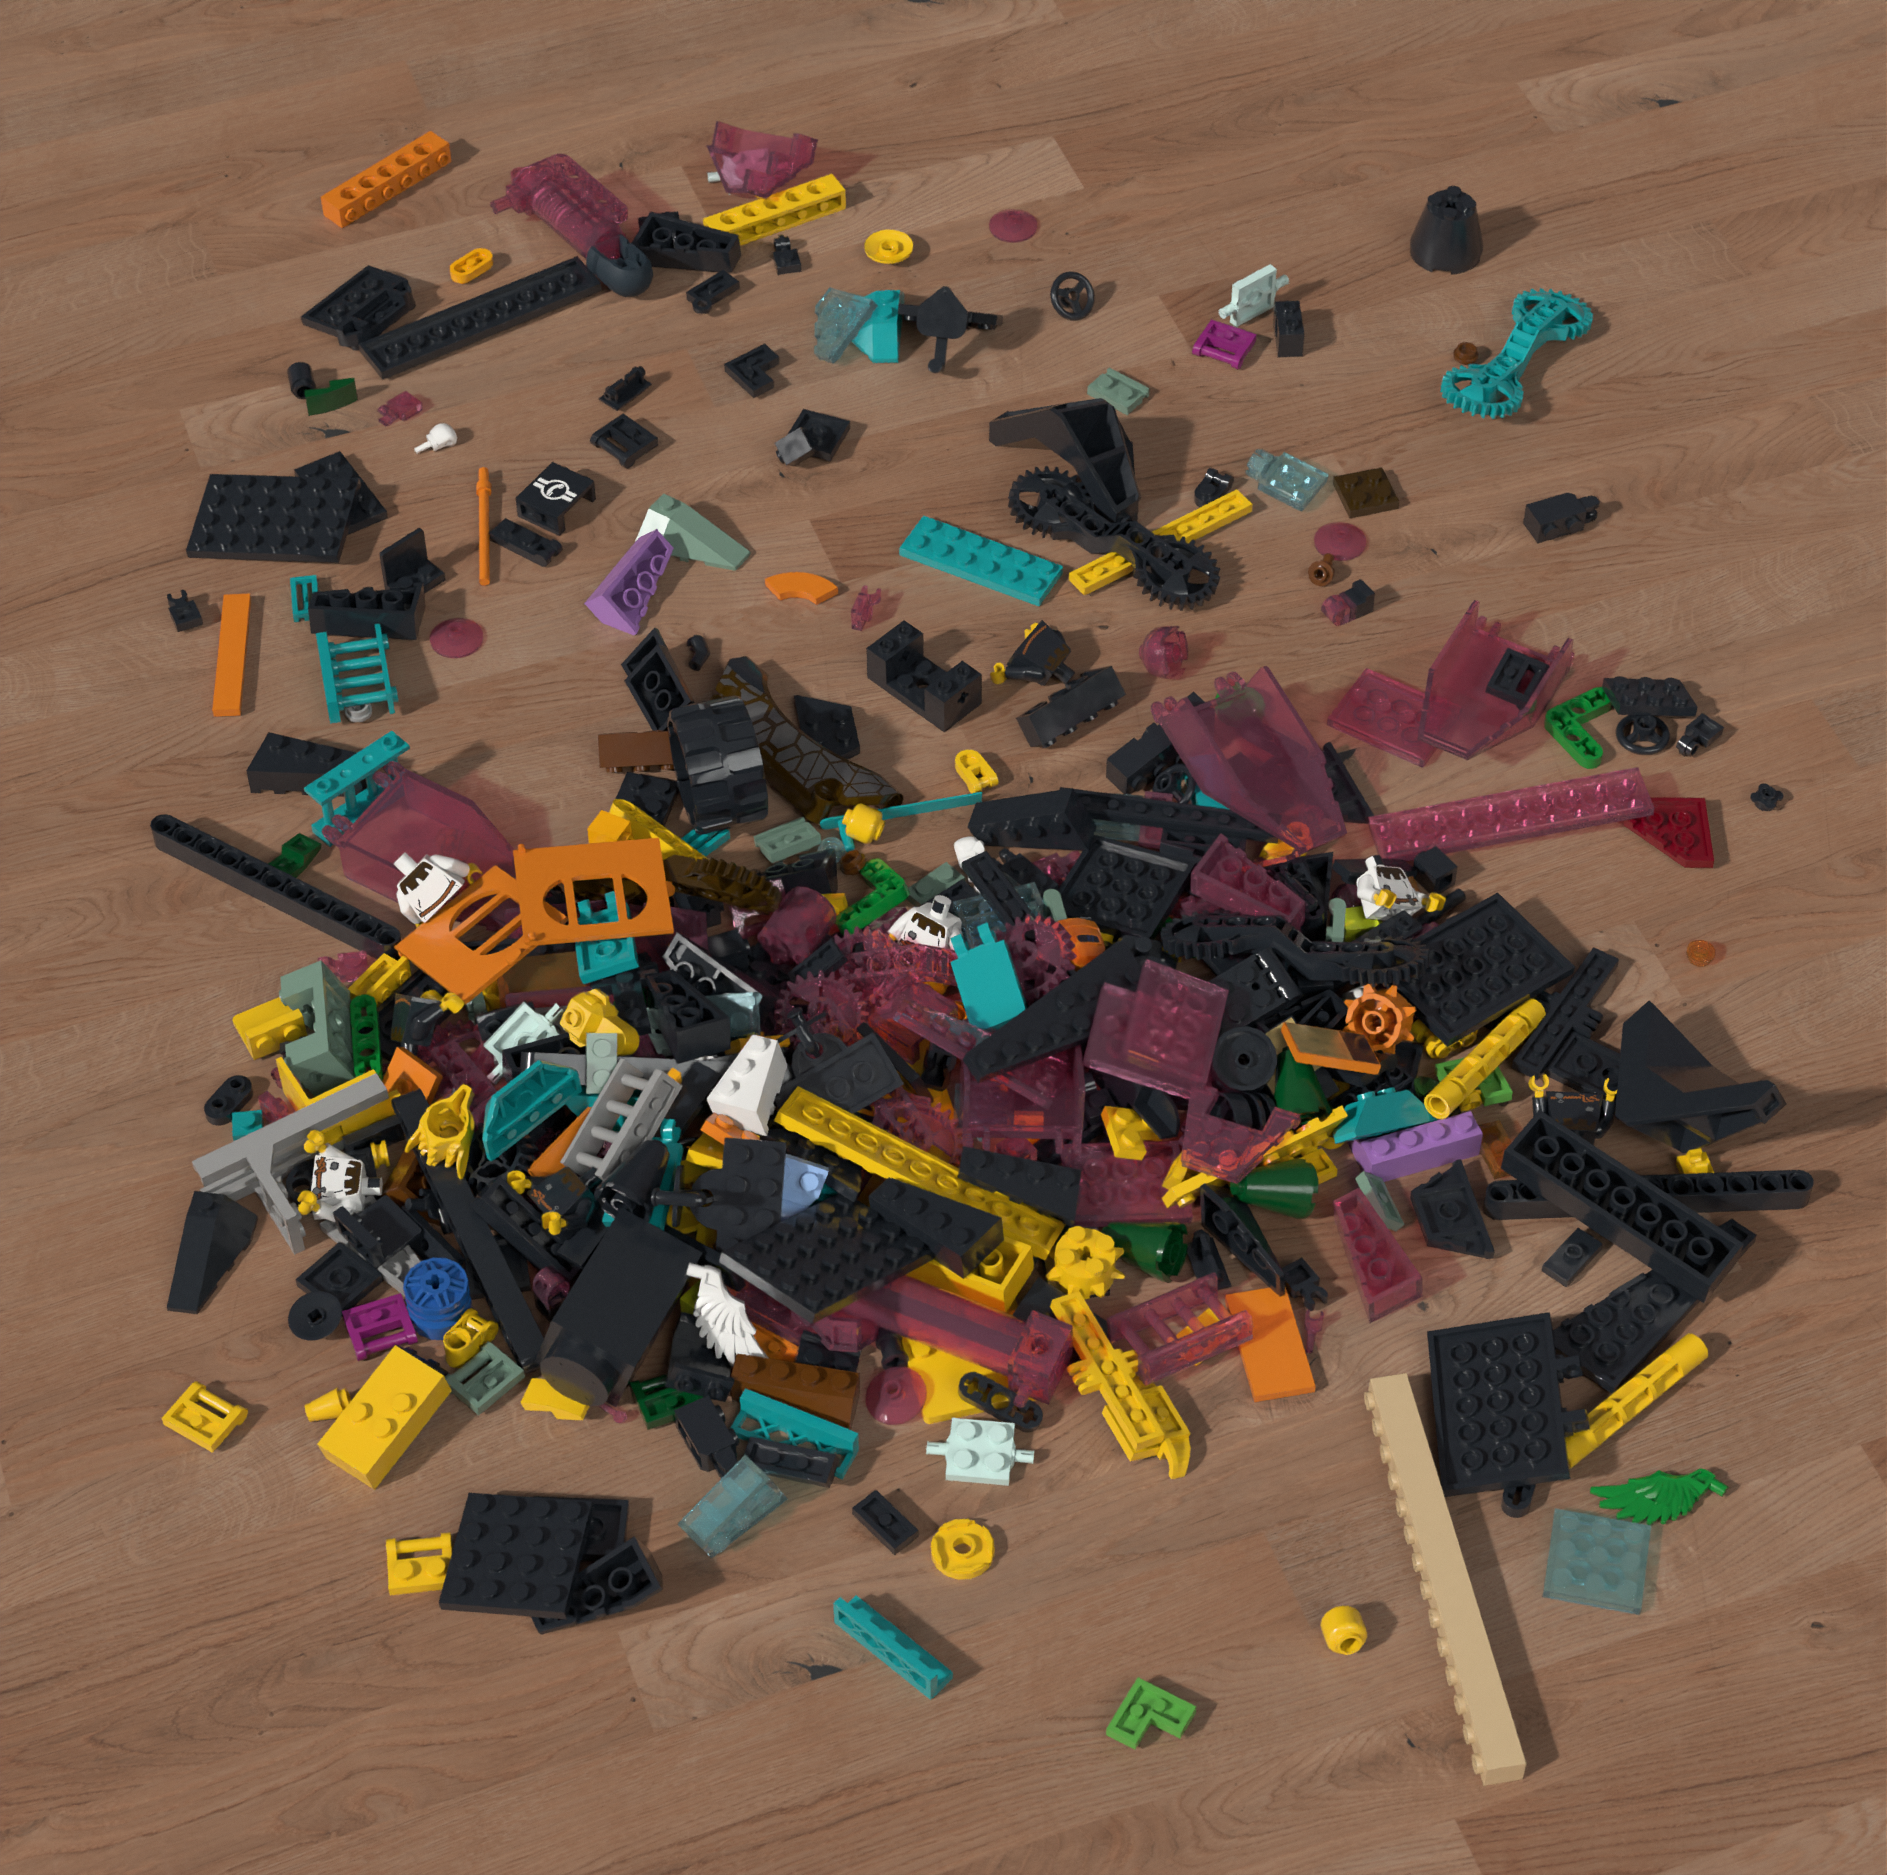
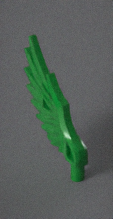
M1702 1468L1689 1474L1677 1476L1658 1470L1649 1476L1629 1478L1627 1484L1591 1487L1590 1494L1607 1498L1599 1502L1600 1508L1622 1509L1616 1514L1618 1520L1634 1517L1632 1524L1637 1525L1648 1518L1646 1524L1651 1526L1660 1517V1523L1666 1524L1670 1516L1673 1521L1677 1520L1680 1513L1682 1516H1686L1688 1512L1692 1511L1695 1502H1698L1708 1489L1723 1497L1729 1486L1716 1479V1475Z

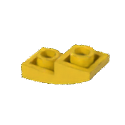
M539 1378L531 1379L520 1402L525 1410L551 1411L556 1419L583 1420L590 1407L563 1396L545 1379Z

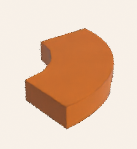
M787 572L765 579V586L780 601L787 598H803L818 605L838 595V587L823 577L810 573Z

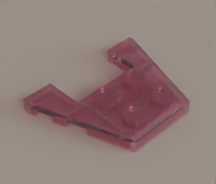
M1193 1081L1190 1090L1181 1155L1183 1167L1238 1184L1264 1159L1263 1155L1272 1146L1277 1147L1284 1140V1135L1291 1128L1295 1129L1301 1122L1300 1114L1277 1107L1273 1109L1262 1131L1211 1116L1209 1113L1219 1097L1218 1089Z

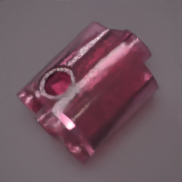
M807 887L792 888L758 934L757 939L771 956V961L774 964L781 965L787 963L796 967L818 949L836 923V912L833 905L819 892Z

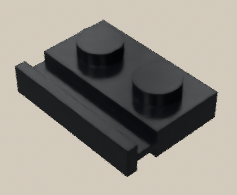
M803 1330L794 1363L857 1373L862 1348Z

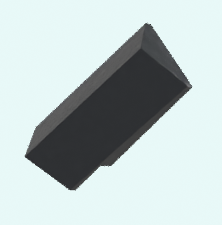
M654 628L621 665L628 676L624 681L652 731H668L667 716L673 708L695 702L659 630Z

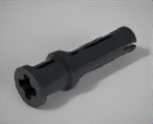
M867 1301L877 1332L875 1345L878 1350H881L883 1357L881 1360L883 1369L889 1372L903 1369L908 1364L909 1358L902 1349L901 1341L903 1339L901 1333L894 1329L889 1310Z

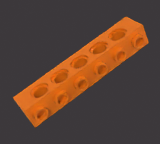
M427 132L322 195L323 215L339 227L344 228L451 163L449 143L434 132Z

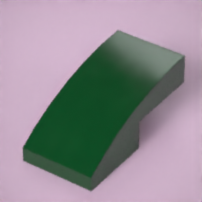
M355 378L330 380V387L305 390L308 416L334 411L358 400Z
M298 833L282 845L281 855L268 864L297 878L316 857L322 844Z

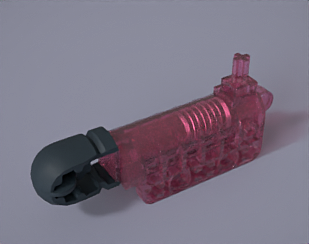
M555 154L526 167L514 168L510 172L511 184L506 186V196L490 202L494 214L512 208L518 214L524 212L528 216L536 215L585 258L587 268L620 296H638L649 288L653 278L651 262L642 251L628 241L626 234L622 232V228L618 225L628 219V207L570 156Z

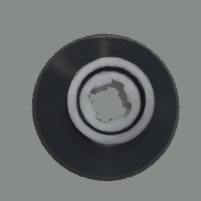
M325 1291L307 1293L300 1297L291 1307L288 1315L289 1328L295 1336L303 1340L314 1341L323 1339L330 1335L339 1325L342 1317L341 1304L334 1295ZM319 1316H322V1318H320V1319L317 1320L316 1322H314V1323L312 1322L313 1320H315V1319L318 1318Z

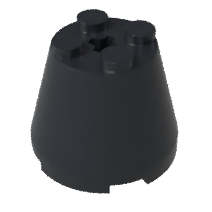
M1449 186L1446 190H1441L1428 196L1427 203L1411 235L1410 255L1420 267L1427 271L1433 272L1436 269L1450 271L1451 275L1461 274L1473 269L1480 262L1483 252V239L1477 213V204L1470 195L1462 192L1460 187Z

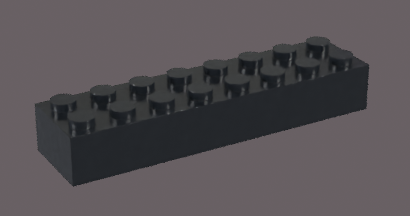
M1540 1110L1504 1152L1500 1169L1702 1303L1707 1301L1738 1262L1744 1243Z

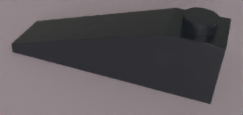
M676 933L663 955V959L671 970H675L730 1017V1042L739 1038H746L747 1034H751L766 1021L779 997L763 985L681 933Z
M1206 1183L1201 1185L1202 1227L1280 1297L1284 1295L1285 1274L1248 1204L1237 1201L1229 1188Z
M634 1536L578 1573L567 1619L531 1617L538 1633L542 1635L635 1608L663 1590L662 1573L650 1550Z

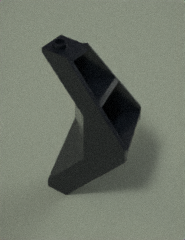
M1098 398L1018 411H1007L989 422V442L998 447L1052 450L1075 468L1103 518L1110 523L1138 522V503L1141 499V494L1135 477L1133 442L1129 440L1122 427L1115 407L1105 399Z
M1651 1001L1646 1002L1623 1023L1615 1116L1625 1125L1683 1154H1687L1689 1150L1703 1148L1760 1124H1765L1787 1105L1778 1088L1771 1081L1762 1080L1739 1084L1715 1068Z

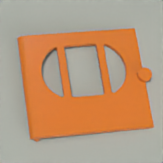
M659 838L525 849L524 844H519L518 850H513L525 945L538 946L674 933L669 897L674 895L675 887L672 885V882L666 881ZM612 878L619 921L579 925L573 881ZM622 878L630 879L639 884L646 892L648 898L644 910L631 920L627 917ZM560 883L564 884L568 925L553 920L546 913L543 906L547 893Z
M494 865L432 915L425 923L421 924L395 945L394 949L398 951L400 957H407L450 993H455L466 1005L537 946L525 945L522 935L519 940L508 948L485 955L522 925L521 914L516 916L474 951L458 940V938L506 899L511 898L519 904L517 880ZM497 894L452 931L455 920L464 909L483 897ZM544 900V909L553 920L561 924L568 922L567 916Z

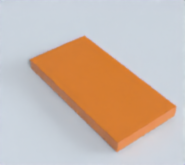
M1270 1287L1225 1295V1303L1230 1320L1239 1328L1235 1338L1254 1402L1315 1392V1382L1286 1287L1285 1294L1281 1297Z

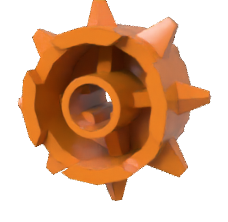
M1367 984L1364 986L1363 996L1355 1000L1346 999L1344 1001L1348 1007L1346 1024L1348 1023V1025L1342 1030L1364 1034L1373 1051L1382 1050L1383 1053L1395 1054V1045L1404 1040H1414L1415 1037L1410 1032L1416 1008L1397 992V985L1393 984L1389 989L1376 990L1371 984Z

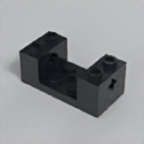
M905 620L866 648L867 678L943 732H946L982 704V674L964 661H961L946 672L924 656L923 633ZM921 685H928L926 688H918Z
M676 892L670 896L669 903L672 922L676 932L686 936L745 974L751 965L748 955H751V948L747 938L742 939L738 928L709 937L706 928L721 924V912H724L723 902Z

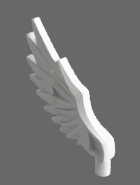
M689 1263L686 1275L701 1279L698 1298L695 1302V1310L693 1311L694 1316H698L695 1325L696 1327L702 1326L699 1333L700 1337L703 1338L707 1334L708 1348H712L715 1342L716 1358H721L724 1352L730 1366H734L735 1353L736 1355L739 1353L768 1358L753 1336L756 1333V1329L747 1316L745 1302L729 1293L724 1285L721 1270L710 1265L700 1266Z

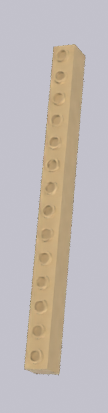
M1407 1373L1370 1379L1368 1392L1364 1393L1366 1409L1368 1411L1372 1410L1374 1416L1372 1418L1373 1432L1375 1437H1380L1382 1443L1380 1445L1381 1459L1384 1464L1388 1463L1390 1470L1388 1471L1389 1486L1391 1490H1396L1398 1497L1396 1498L1397 1513L1399 1517H1404L1405 1540L1407 1545L1412 1544L1414 1550L1412 1562L1415 1572H1420L1422 1577L1420 1582L1421 1594L1424 1600L1429 1601L1431 1607L1429 1609V1620L1433 1629L1437 1628L1439 1634L1437 1638L1438 1651L1441 1657L1446 1658L1448 1664L1446 1666V1678L1449 1686L1454 1685L1456 1691L1454 1696L1456 1712L1458 1715H1463L1465 1721L1463 1734L1466 1744H1471L1473 1748L1472 1765L1474 1772L1481 1775L1484 1786L1522 1780L1526 1767L1525 1757Z

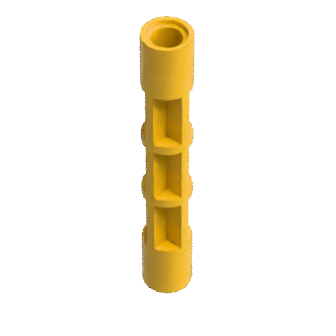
M1530 998L1515 1007L1425 1097L1424 1105L1426 1110L1435 1118H1447L1536 1029L1546 1015L1542 1004Z
M1692 1333L1686 1334L1588 1413L1590 1429L1576 1433L1573 1432L1572 1436L1566 1437L1569 1468L1574 1467L1708 1358V1349L1703 1341Z

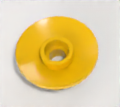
M881 230L871 234L866 239L864 247L867 256L872 260L884 264L901 262L911 255L913 242L907 234L901 231Z

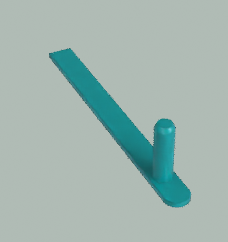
M982 792L877 810L882 813V820L974 805L977 802H982ZM845 815L823 819L820 822L822 829L839 828L846 852L855 849L853 839L846 835V825L842 824Z

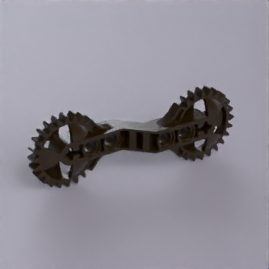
M675 854L663 860L666 881L672 882L676 893L724 902L728 906L737 907L739 910L744 908L750 913L754 910L759 914H762V912L766 914L770 912L775 913L781 902L782 892L779 891V887L773 886L774 882L766 881L765 876H758L756 871H750L745 866H738L734 862L729 864L723 859H720V861L714 858H710V860L703 858L700 860ZM602 878L573 881L575 900L581 902L589 899L592 906L596 907L599 905L602 908H606L605 894L614 891L613 879ZM622 878L625 903L628 904L632 911H643L648 900L646 892L636 882ZM563 883L552 888L554 891H560L565 894Z

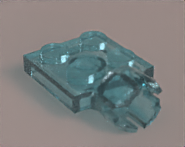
M1257 449L1255 451L1256 454L1253 453L1247 463L1248 470L1245 472L1250 478L1259 482L1258 490L1301 512L1325 485L1329 475L1285 452L1277 457L1264 449Z

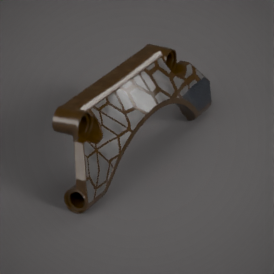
M748 656L729 659L715 688L719 694L712 695L710 700L729 696L741 697L755 730L766 780L799 809L809 821L820 824L823 819L828 818L833 806H839L840 803L843 806L860 803L877 805L881 809L902 805L903 795L880 774L839 756L795 726L774 702L768 688L767 679L769 675Z

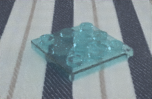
M1555 1508L1542 1597L1640 1615L1651 1526Z

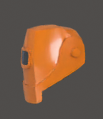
M1082 918L1058 920L1055 944L1076 972L1105 951L1100 929L1094 921Z

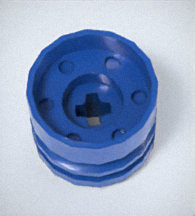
M447 1258L427 1259L412 1267L404 1279L403 1290L407 1311L414 1330L422 1337L430 1340H443L446 1332L460 1320L464 1312L470 1308L473 1309L466 1272L457 1262Z

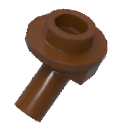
M1324 554L1323 560L1315 561L1309 567V579L1316 586H1326L1332 581L1334 577V569L1332 568L1334 556L1332 554Z

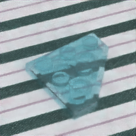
M829 287L815 306V314L818 316V321L815 323L814 337L817 339V345L814 346V354L820 360L834 364L843 355V351L849 343L856 338L858 331L865 322L871 318L878 305L872 299Z

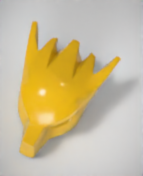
M462 1084L449 1098L430 1105L421 1117L418 1129L409 1139L405 1152H410L419 1144L418 1149L421 1150L422 1156L428 1152L426 1163L429 1166H436L445 1159V1167L450 1168L457 1161L458 1178L463 1180L469 1157V1148L475 1130L473 1114L469 1109L475 1095L472 1088Z

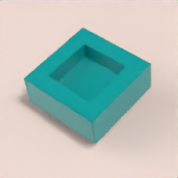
M262 1110L232 1113L233 1141L264 1127Z

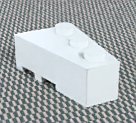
M757 1035L751 1036L707 1097L712 1113L715 1112L716 1114L728 1116L733 1120L734 1125L742 1130L767 1136L769 1116L773 1115L775 1109L774 1099L776 1093L780 1092L787 1069L786 1060L777 1040Z

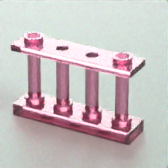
M1213 1272L1108 1317V1340L1111 1344L1123 1338L1129 1342L1139 1355V1379L1146 1386L1252 1340V1316L1247 1310L1234 1315L1227 1311L1217 1299V1275ZM1206 1303L1220 1321L1204 1327L1191 1309ZM1179 1315L1193 1333L1177 1338L1164 1321ZM1152 1326L1166 1344L1150 1350L1137 1332Z

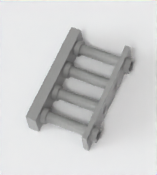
M620 1058L560 1163L570 1167L579 1176H582L590 1167H594L597 1170L594 1175L601 1180H605L645 1140H652L682 1085L658 1069H655L649 1080L642 1078L644 1073L625 1059ZM634 1090H641L642 1093L635 1105H628L627 1102ZM619 1116H626L627 1119L619 1133L613 1131L612 1128ZM605 1141L612 1143L604 1159L596 1157Z

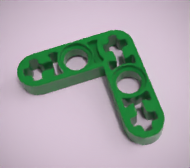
M1602 687L1593 688L1549 709L1545 715L1544 727L1580 766L1587 769L1597 768L1602 762L1603 749L1581 725L1610 711L1612 703ZM1582 708L1586 712L1578 714L1572 711V709ZM1576 735L1580 740L1571 741L1567 739V736Z
M879 858L867 861L860 870L864 881L874 891L839 913L834 920L839 932L843 936L852 935L906 900L910 895V890L904 879Z

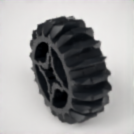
M478 1122L479 1130L477 1132L474 1131L464 1174L469 1187L477 1190L479 1193L487 1183L497 1178L496 1176L501 1172H505L500 1177L507 1182L508 1173L515 1170L523 1172L526 1179V1176L529 1174L528 1169L537 1159L534 1154L539 1151L538 1147L533 1144L536 1140L531 1133L526 1134L500 1155L499 1158L503 1160V1163L498 1161L497 1158L491 1162L487 1159L482 1140L484 1123Z

